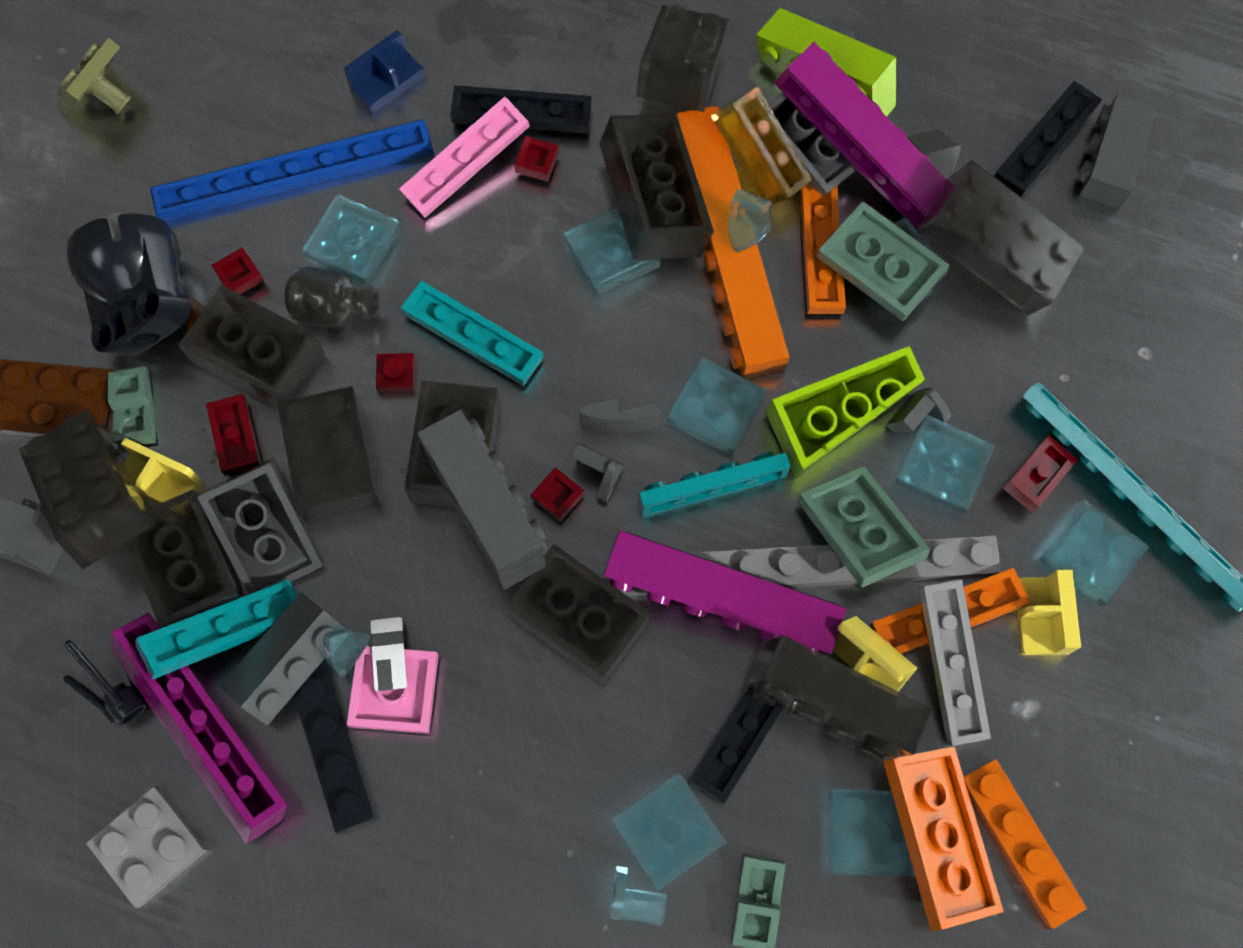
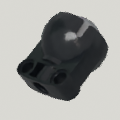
M126 212L111 213L79 227L68 238L67 260L69 269L79 287L84 291L92 325L91 342L96 351L135 356L171 335L188 320L191 302L188 295L184 293L179 273L181 252L177 237L165 220L152 215Z

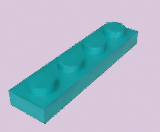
M422 280L401 306L402 314L522 386L525 385L544 358L543 352Z
M766 452L754 457L752 462L741 465L738 462H729L719 466L716 472L705 475L702 472H692L681 477L679 482L668 485L663 481L652 483L646 486L644 491L639 492L638 504L642 517L785 479L791 467L787 454L785 452L775 455L774 452Z
M285 580L137 637L135 646L152 679H156L264 635L295 600L297 594L290 581Z

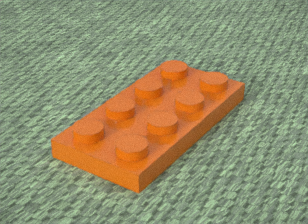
M955 747L883 761L930 930H943L1004 912Z

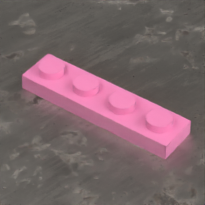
M506 97L502 98L400 187L399 190L415 209L426 218L529 128L528 120Z

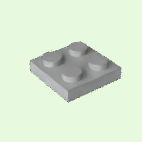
M158 787L151 788L86 843L134 908H141L207 851L206 847Z

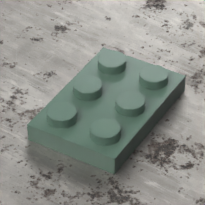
M863 201L823 244L816 256L901 321L908 317L950 266V264Z
M865 466L800 493L798 503L861 588L928 557L930 548Z

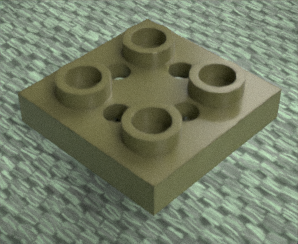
M109 37L102 46L95 42L83 56V60L77 67L81 72L73 68L61 83V87L56 93L61 99L56 108L69 116L86 94L88 96L93 94L118 115L131 97L104 77V71L109 67L121 47Z

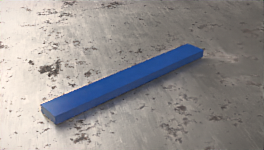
M421 119L150 187L156 217L169 222L433 155L434 151L425 120Z

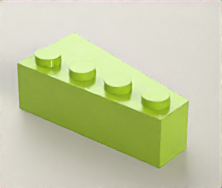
M779 8L756 34L759 60L782 74L800 54L815 42L821 49L829 53L832 60L846 75L854 79L857 86L871 101L878 104L886 117L896 106L895 56L782 8Z
M910 346L772 399L765 412L783 453L786 452L794 478L906 397L925 380Z

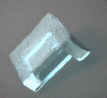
M737 189L732 198L728 221L730 242L736 252L745 250L758 243L771 230L772 225L769 221L772 202L741 189Z
M344 625L342 626L346 629L330 631L323 636L326 656L323 662L328 664L333 672L340 677H344L350 671L369 642V635Z
M616 865L614 890L610 907L611 919L662 926L668 894L626 888L628 867Z

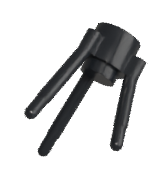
M71 640L65 642V647L105 693L103 696L105 702L69 675L63 678L66 684L99 709L111 724L117 722L119 726L126 725L143 713L147 705L128 675L127 678L131 686L127 687L124 683H120L112 687Z

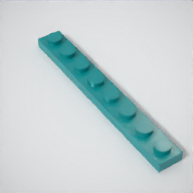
M1040 382L1030 387L1022 395L1028 401L1025 405L1026 408L1039 420L1045 417L1055 427L1052 432L1063 444L1068 447L1073 444L1083 454L1080 459L1091 471L1097 473L1100 470L1110 480L1108 486L1119 498L1125 500L1128 497L1139 508L1136 510V513L1150 527L1157 525L1167 535L1164 539L1179 555L1186 553L1196 562L1193 566L1196 572L1208 583L1215 581L1226 591L1222 594L1225 600L1237 611L1243 610V576Z

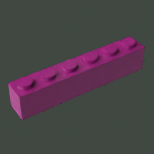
M815 42L800 54L775 81L774 84L921 236L938 225L963 198L955 188V185L945 178L934 167L930 159L910 142L903 130L896 127L885 116L878 104L871 101L857 86L854 79L846 75L832 60L829 53L821 49Z
M618 529L603 572L605 577L610 578L609 586L631 593L633 586L648 591L646 598L664 605H669L670 599L685 604L683 611L702 618H706L708 612L723 617L721 624L740 631L744 630L745 625L760 630L758 636L778 644H781L782 638L797 642L795 649L818 657L820 650L832 654L839 633L837 628L843 621L847 608L839 604Z
M148 612L112 632L111 652L247 845L282 821L287 804L188 666L152 679L135 646L137 637L161 629Z

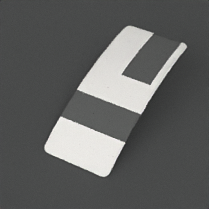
M402 618L372 620L370 623L375 691L406 688L407 679Z

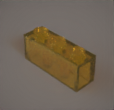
M758 86L736 97L711 115L765 207L789 199L813 180Z

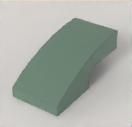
M146 366L108 372V404L113 410V442L118 450L124 449L120 445L124 438L140 445L156 443L153 398Z
M743 854L732 945L745 948H775L781 912L779 904L786 866L785 861Z

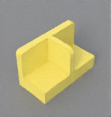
M124 438L120 445L130 454L113 480L119 485L184 515L202 486L203 481L191 468Z
M1056 570L1048 577H1019L1031 602L1026 607L1017 610L1022 654L1069 655L1080 649L1081 639L1073 570Z
M857 616L841 622L837 629L840 633L837 636L833 652L853 668L848 677L854 680L862 676L888 700L894 698L917 670V667Z

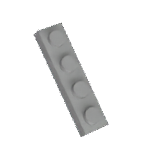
M962 579L919 586L947 744L956 746L991 739Z

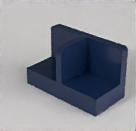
M398 30L344 68L351 93L371 114H374L425 77L424 68L406 51L403 35Z

